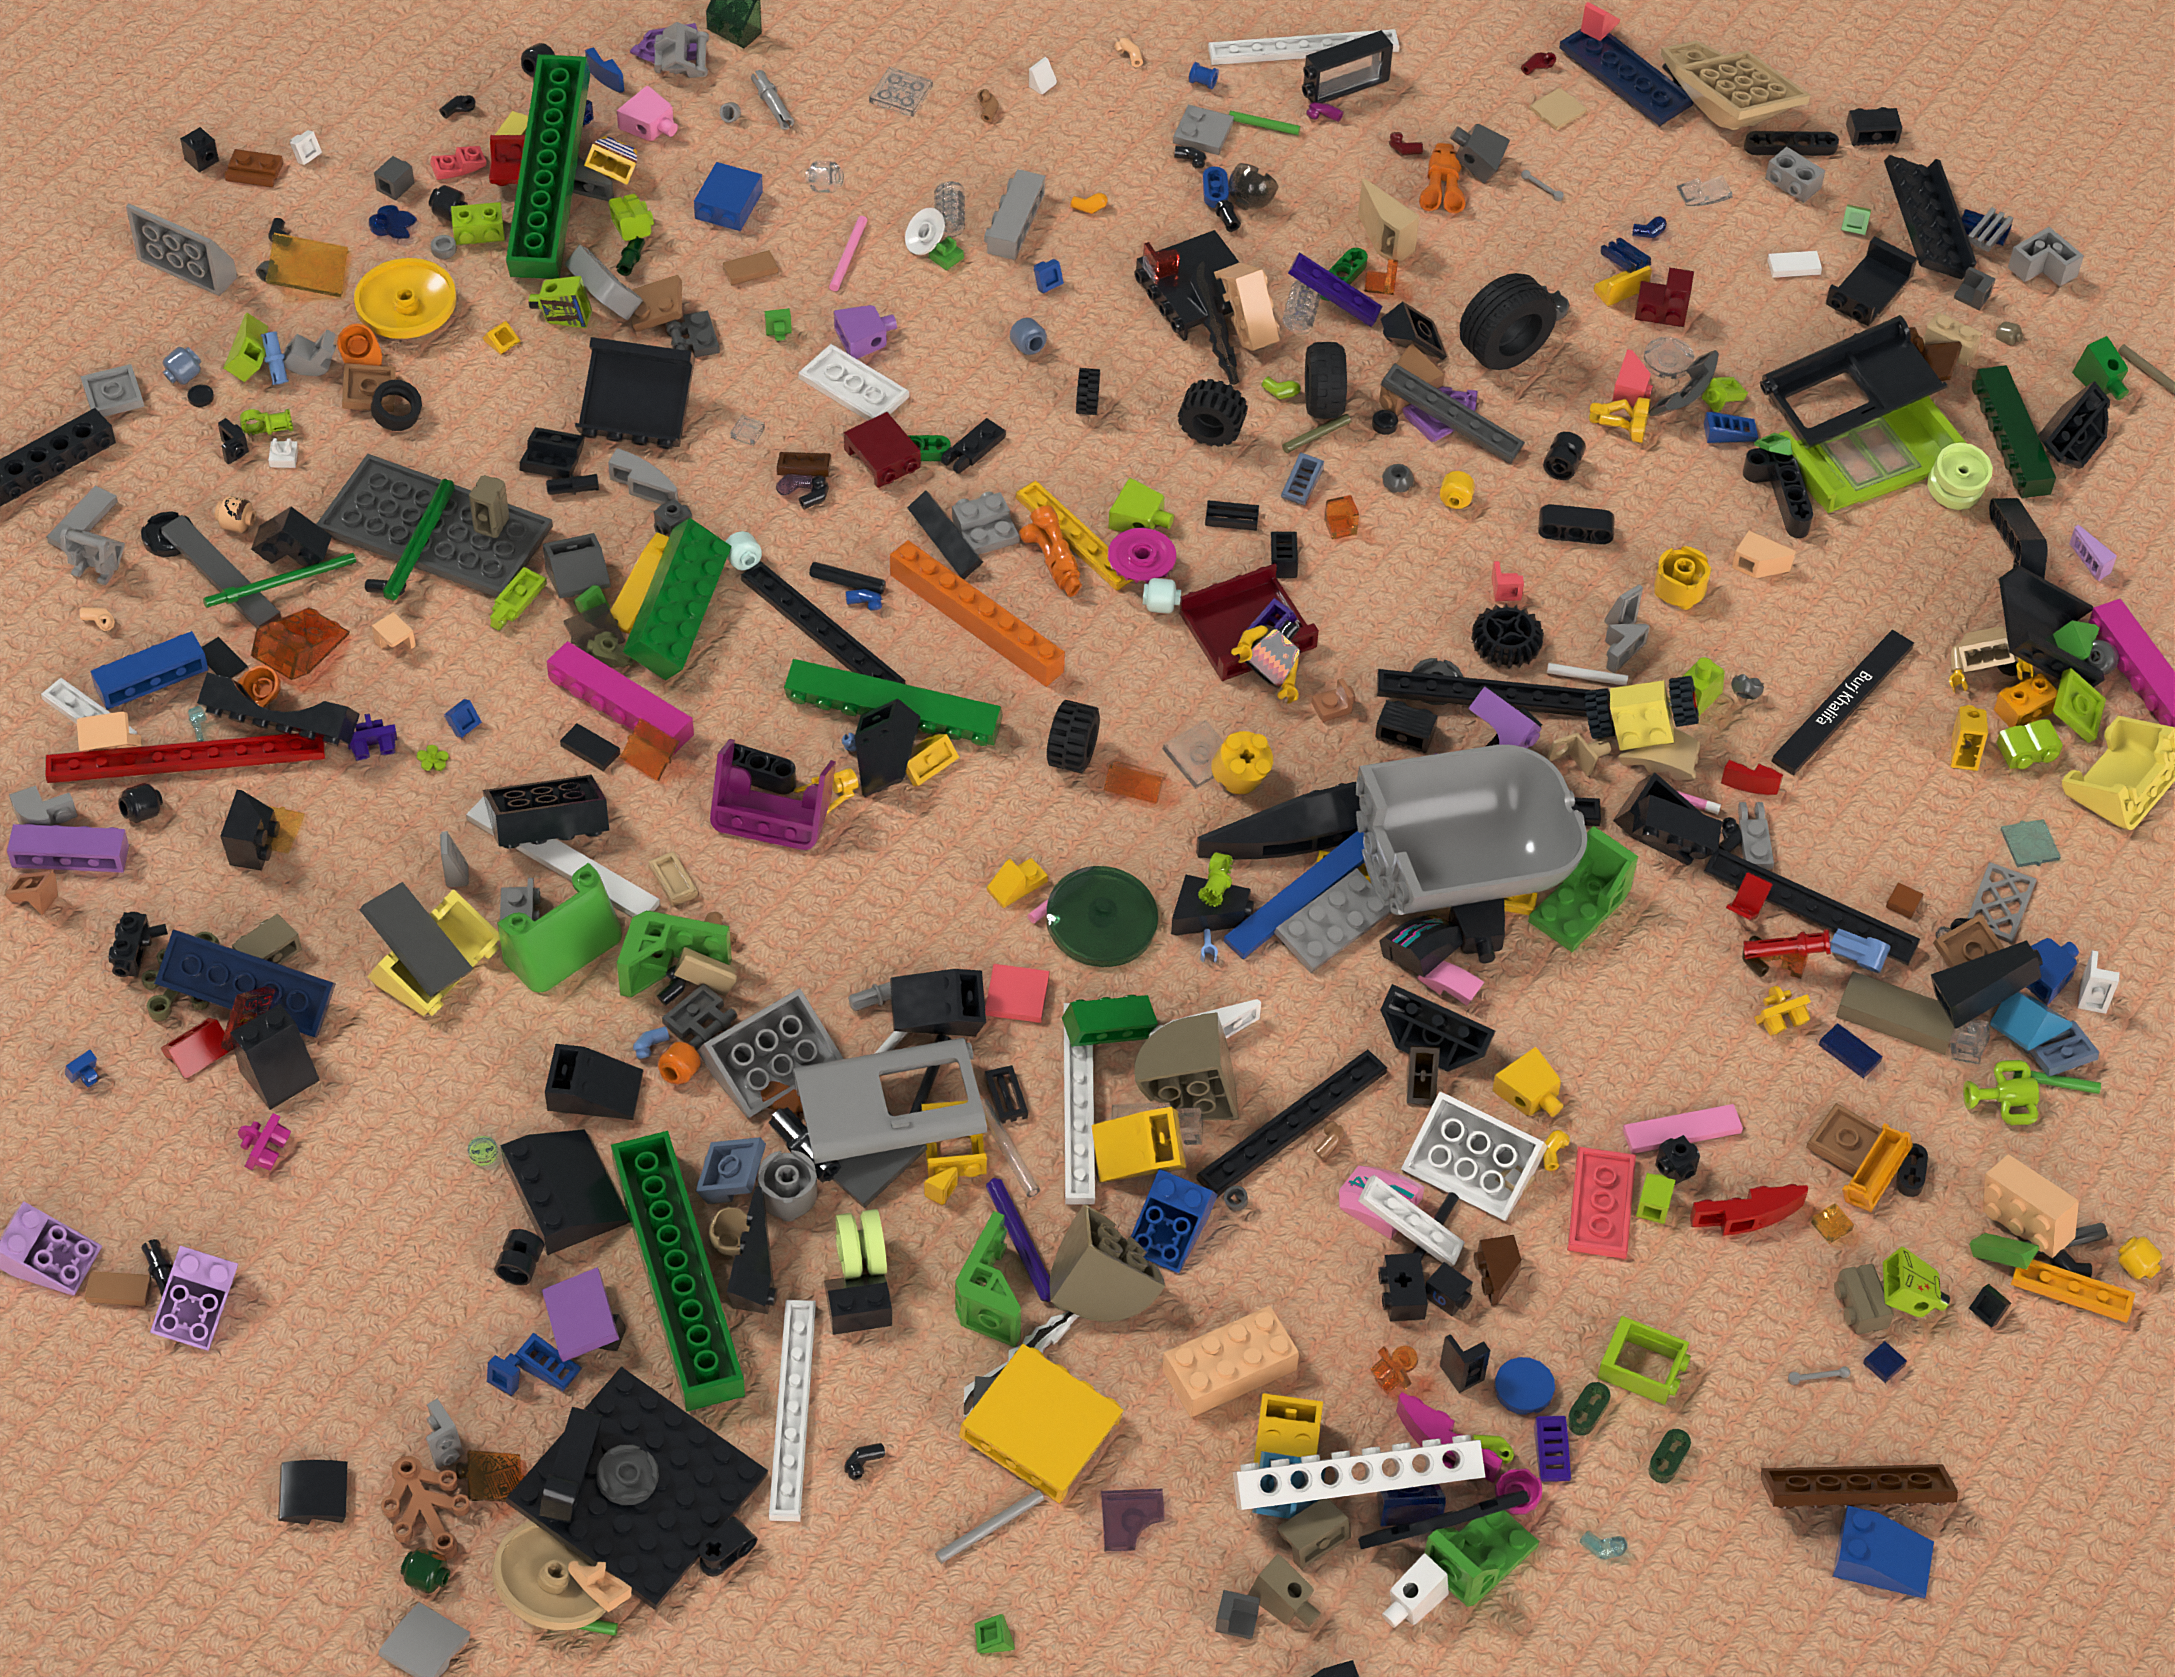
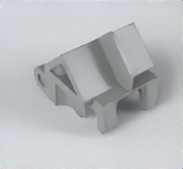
M679 22L664 29L663 35H656L654 71L661 73L662 69V71H670V73L674 74L684 73L689 78L707 76L708 69L705 67L706 42L709 41V34L702 31L697 32L696 29ZM691 43H697L696 65L687 61V49L690 48Z
M64 526L60 534L61 550L66 553L68 563L75 566L71 571V575L80 577L84 570L91 566L95 568L97 573L101 574L97 579V583L106 585L114 574V570L116 571L119 567L125 543L70 526Z

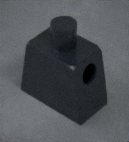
M1504 898L1450 907L1449 922L1459 926L1463 940L1460 946L1462 952L1465 954L1477 953L1481 963L1494 961L1496 958L1495 952L1503 948L1505 937Z

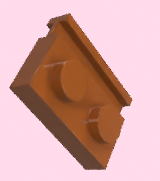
M235 149L228 164V170L224 173L225 179L231 182L274 187V181L277 180L283 165V158L280 155Z

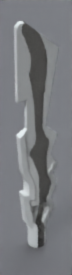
M1070 1311L1062 1315L1053 1316L1047 1324L1036 1327L1032 1335L1025 1336L1023 1344L1029 1348H1036L1043 1353L1048 1345L1051 1343L1055 1345L1079 1316ZM1020 1346L1009 1350V1359L1006 1363L982 1377H998ZM975 1381L964 1387V1417H967L973 1409Z

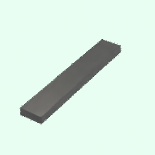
M1396 363L1393 364L1380 384L1509 464H1512L1525 444L1521 439Z
M183 515L161 527V533L220 592H222V589L231 586L237 588L251 584ZM261 592L238 598V602L232 603L259 632L281 618L280 611Z

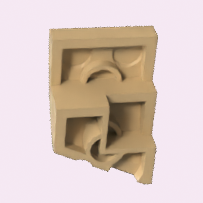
M1674 728V743L1623 750L1618 758L1622 765H1644L1648 773L1670 772L1674 780H1694L1696 778L1694 766L1698 764L1697 754L1700 750V743L1690 735Z

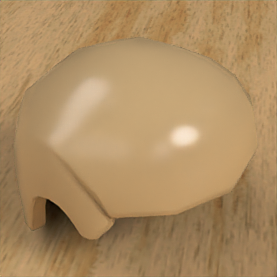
M732 1207L718 1211L709 1228V1238L713 1248L724 1255L735 1256L740 1254L742 1232H749L750 1228L746 1225L747 1213L739 1208Z

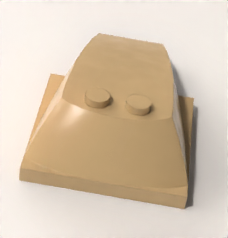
M1697 40L1661 49V56L1681 87L1705 115L1720 127L1738 130L1740 127L1755 126L1791 107L1809 103L1811 96L1809 93L1748 50L1722 55V53Z

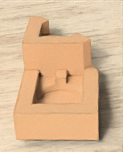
M578 1561L570 1562L568 1566L570 1574L583 1590L606 1611L610 1612L631 1597L632 1587L606 1572V1562H597L596 1566H580Z

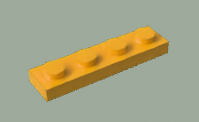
M2034 1259L2027 1270L2015 1267L2011 1281L2013 1286L2127 1323L2130 1317L2136 1294L2135 1292Z

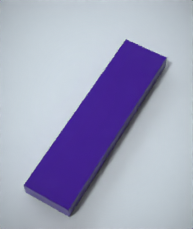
M1300 252L1295 257L1288 274L1370 327L1376 322L1383 307Z

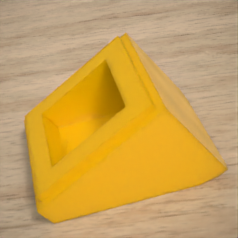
M507 321L493 328L483 337V340L500 355L521 342Z
M953 1166L928 1178L924 1182L925 1197L941 1205L945 1204L958 1185V1168Z

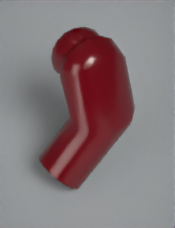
M1552 52L1535 53L1521 66V70L1524 74L1529 75L1535 69L1551 68L1556 62V56Z
M1392 132L1390 134V147L1402 155L1423 154L1422 142L1407 143L1402 140L1403 135L1401 132Z

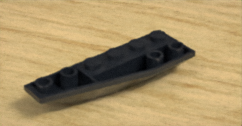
M1356 781L1347 784L1341 783L1335 787L1313 790L1198 836L1196 854L1198 858H1211L1217 852L1230 855L1233 860L1268 859L1307 854L1339 846L1358 831L1356 811H1361L1359 803L1360 796L1356 795L1357 783Z

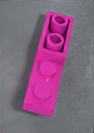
M1401 1392L1396 1412L1409 1434L1420 1447H1423V1440L1440 1439L1441 1444L1453 1443L1452 1437L1461 1436V1434L1453 1433L1455 1421L1445 1412L1436 1411L1425 1405L1419 1398ZM1482 1449L1484 1478L1494 1483L1500 1474L1503 1460L1493 1451ZM1450 1450L1445 1452L1442 1458L1443 1464L1447 1468L1453 1467L1456 1462L1455 1454Z

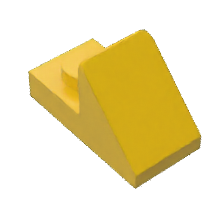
M1032 857L1018 866L1011 859H1008L987 886V891L1002 908H1005L1047 883L1048 875Z

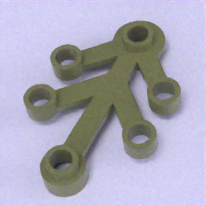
M200 932L195 935L196 937L220 944L218 938L210 932ZM166 949L159 951L157 954L159 966H161ZM148 970L143 973L142 982L146 989L153 990L159 986L154 984L159 970ZM150 978H155L154 981H151V982H148V981H147V980L150 979ZM167 988L163 995L151 997L147 1002L149 1016L156 1021L166 1020L172 1012L171 1004L180 992ZM191 996L192 1006L195 1009L203 1010L208 1007L209 1002L204 1000L196 1002L198 998Z

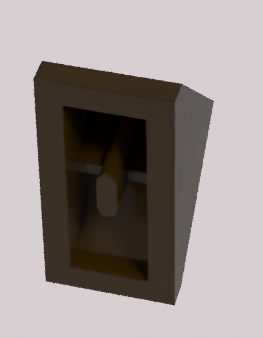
M1410 1046L1407 1064V1103L1434 1104L1437 1092L1439 1047Z

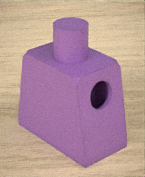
M872 305L834 311V329L846 353L855 359L884 348L886 346V332L897 329L896 319L893 314L880 317L875 306Z

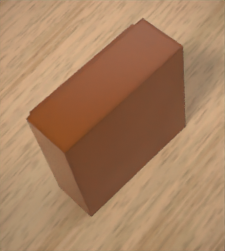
M1898 882L1887 901L1886 908L1911 919L1924 894Z

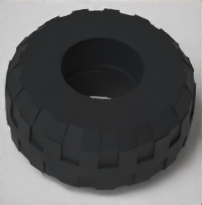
M1314 342L1307 347L1305 358L1306 410L1314 418H1338L1345 412L1347 363L1345 349L1337 342Z

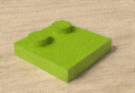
M2070 668L2062 673L2053 713L2089 743L2097 739L2106 698Z

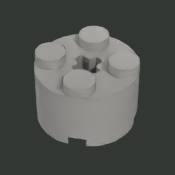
M791 1150V1153H781V1151L770 1154L762 1161L758 1171V1187H762L766 1211L773 1216L790 1222L804 1215L814 1206L818 1197L817 1174L813 1161L807 1155Z

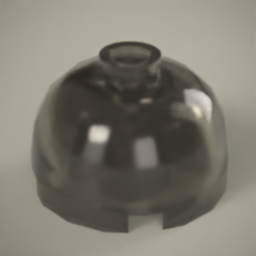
M1239 163L1232 171L1228 184V190L1236 201V206L1243 210H1248V208L1256 210L1267 206L1273 200L1279 188L1277 182L1268 173L1265 176L1257 173L1259 168Z

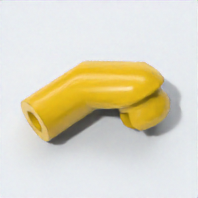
M1562 1130L1551 1132L1544 1141L1548 1146L1543 1155L1544 1167L1547 1171L1559 1168L1556 1152L1559 1148L1564 1149L1565 1145H1569V1135Z

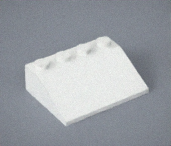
M1439 1092L1401 1170L1447 1193L1453 1192L1458 1195L1459 1199L1506 1221L1521 1197L1526 1184L1536 1172L1548 1146L1545 1142L1445 1093ZM1517 1165L1524 1169L1522 1173L1515 1169ZM1504 1169H1512L1505 1177L1500 1174ZM1497 1176L1500 1177V1183L1495 1180ZM1505 1180L1515 1186L1513 1192L1505 1187Z

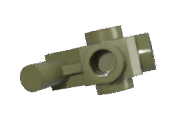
M602 632L596 635L594 640H588L586 653L612 668L615 665L625 668L628 665H633L632 658L623 653L625 646L618 644V638H616L615 634Z

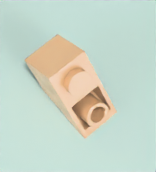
M1748 531L1735 551L1732 568L1754 578L1790 572L1793 567L1796 551L1762 535Z

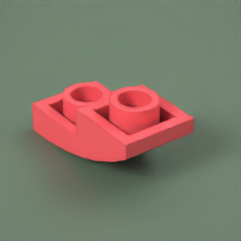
M480 146L456 147L455 155L431 156L430 162L437 180L472 173L485 167L487 163Z

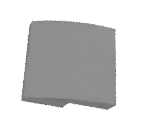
M419 1602L393 1630L380 1648L378 1655L414 1677H440L449 1668L450 1659L469 1642L470 1632Z

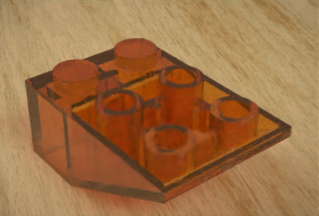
M308 607L257 628L251 656L290 680H294L310 673L349 635L350 631L341 627L338 622L330 620L321 615L317 610Z

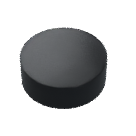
M1380 410L1373 415L1372 427L1377 433L1388 435L1396 431L1398 417L1394 412Z

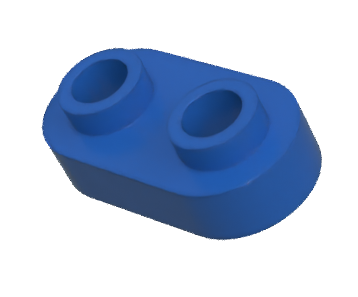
M1216 166L1205 169L1202 181L1204 202L1209 207L1215 208L1218 202L1228 200L1227 172L1223 168Z

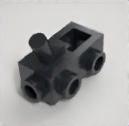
M124 912L120 923H117L115 928L116 940L109 950V963L113 964L112 973L119 977H138L146 946H151V938L168 935L166 924L150 927L146 914Z

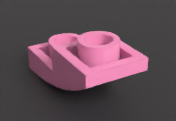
M1442 961L1425 977L1419 975L1417 978L1439 995L1445 990L1466 1006H1468L1484 984L1476 976L1446 961Z

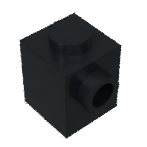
M201 127L180 138L184 160L198 172L219 161L215 139Z

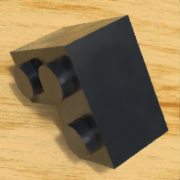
M289 507L259 526L251 550L271 564L289 555L300 565L307 567L324 560L332 535L293 507Z

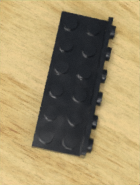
M1889 155L1884 160L1919 265L1962 280L1965 277L1966 270L1969 267L1973 268L1977 262L1941 160L1935 159L1926 167L1922 164L1918 165L1907 161L1905 158Z

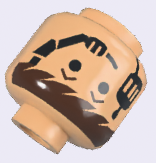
M227 496L217 503L215 520L218 521L222 529L243 533L249 526L254 525L256 511L253 510L249 500Z

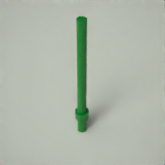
M350 553L235 588L231 586L222 589L221 593L204 597L203 603L206 608L222 603L228 605L238 602V598L356 563V557L354 553Z

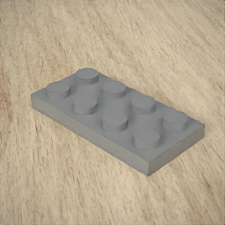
M1356 868L1276 927L1274 933L1306 969L1312 973L1390 915L1391 909L1390 905H1383L1373 885Z

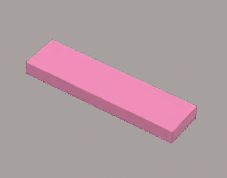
M1734 1104L1626 1124L1623 1126V1133L1631 1154L1659 1149L1660 1145L1670 1138L1676 1139L1684 1135L1690 1143L1740 1134L1743 1127Z

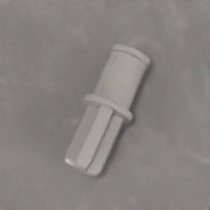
M890 982L878 986L873 984L870 989L850 995L848 997L850 1007L857 1011L875 1004L883 1005L884 1001L891 999Z

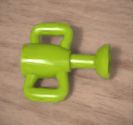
M2006 1060L1996 1063L1993 1070L1998 1083L1996 1088L1979 1089L1972 1081H1965L1963 1097L1967 1109H1973L1979 1103V1100L1996 1099L2001 1103V1117L2006 1124L2012 1126L2030 1125L2037 1121L2038 1110L2036 1106L2039 1102V1087L2036 1078L2031 1077V1069L2027 1062L2022 1060ZM2022 1071V1077L2006 1080L2002 1072ZM2011 1106L2026 1107L2029 1113L2010 1114L2009 1111Z

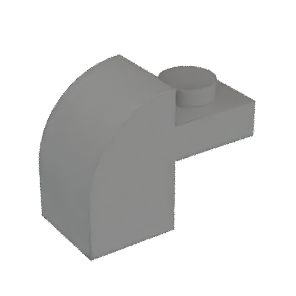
M326 329L316 342L296 334L284 351L285 359L283 362L285 368L299 375L320 376L329 371L332 355L336 348V345L333 344L336 334Z
M36 786L9 794L14 813L21 825L53 826L78 817L70 792L46 801H42Z

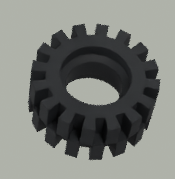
M1079 368L1076 414L1097 415L1100 369Z

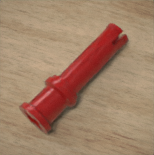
M1824 929L1821 933L1806 934L1803 931L1798 933L1797 936L1744 941L1745 959L1786 954H1799L1800 956L1807 957L1810 953L1826 952L1827 955L1831 954L1829 929Z

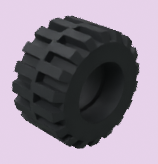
M1208 379L1207 381L1199 380L1198 383L1191 384L1185 394L1178 413V423L1182 425L1181 429L1183 432L1188 433V436L1191 439H1196L1198 443H1205L1207 446L1216 445L1217 447H1221L1223 444L1229 445L1237 439L1247 415L1248 405H1246V399L1241 397L1242 393L1239 390H1234L1232 385H1226L1223 381L1218 380L1216 382L1213 379Z
M1064 700L1054 716L1048 738L1047 761L1049 766L1081 774L1085 771L1091 761L1099 732L1100 714L1097 707L1070 700Z

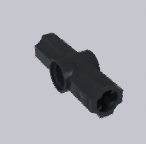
M788 1107L778 1109L772 1114V1118L768 1123L786 1143L785 1145L790 1152L791 1150L799 1151L807 1155L814 1163L807 1127ZM837 1160L814 1164L817 1179L822 1183L831 1181L841 1168Z

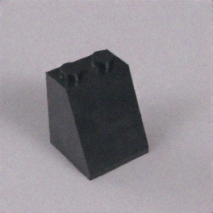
M281 1004L230 1032L239 1071L269 1110L320 1081L295 1021Z

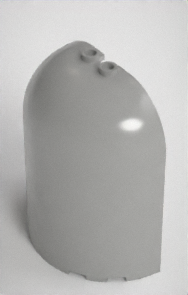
M1493 745L1359 766L1356 795L1360 796L1361 811H1356L1358 832H1364L1363 842L1365 849H1362V854L1375 892L1384 906L1390 905L1391 913L1409 914L1545 891L1564 881L1576 869L1585 853L1587 831L1582 812L1578 810L1573 811L1571 808L1575 804L1573 792L1568 789L1562 774L1555 765L1544 756L1530 749L1516 745Z

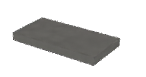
M403 882L363 904L359 909L430 998L465 977L473 970V967Z

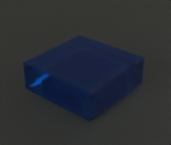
M1884 1341L1865 1357L1863 1364L1886 1383L1905 1367L1907 1360Z

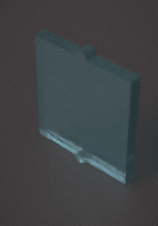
M2044 819L2030 822L2020 821L2019 824L2001 826L2000 830L2017 868L2035 864L2041 866L2042 863L2060 860L2061 856Z

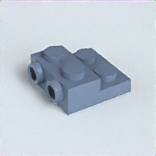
M761 1137L711 1142L700 1179L697 1183L696 1192L707 1204L732 1202L734 1195L752 1193L766 1143Z

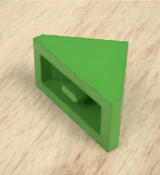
M2072 620L2056 631L2053 636L2059 648L2084 660L2089 657L2093 641L2096 639L2100 628L2095 624Z

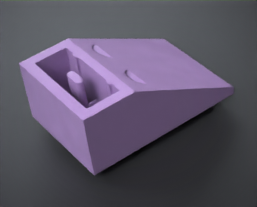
M23 1201L0 1237V1269L11 1276L74 1296L102 1245Z
M180 1245L150 1333L209 1351L238 1263Z

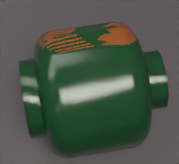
M421 1547L417 1548L414 1552L410 1551L406 1555L401 1566V1575L404 1576L406 1585L429 1594L433 1593L439 1586L444 1587L450 1576V1570L447 1569V1560L444 1555Z

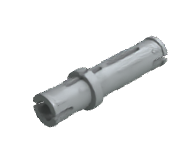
M763 70L755 71L759 79L752 74L751 80L758 89L759 97L766 102L780 128L783 130L789 129L790 126L786 121L788 120L790 125L793 126L794 119L778 96L776 86L770 83Z

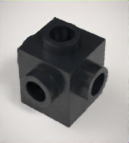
M1684 1135L1676 1139L1670 1138L1660 1145L1655 1166L1662 1175L1676 1180V1185L1696 1174L1700 1154L1697 1147L1690 1143Z

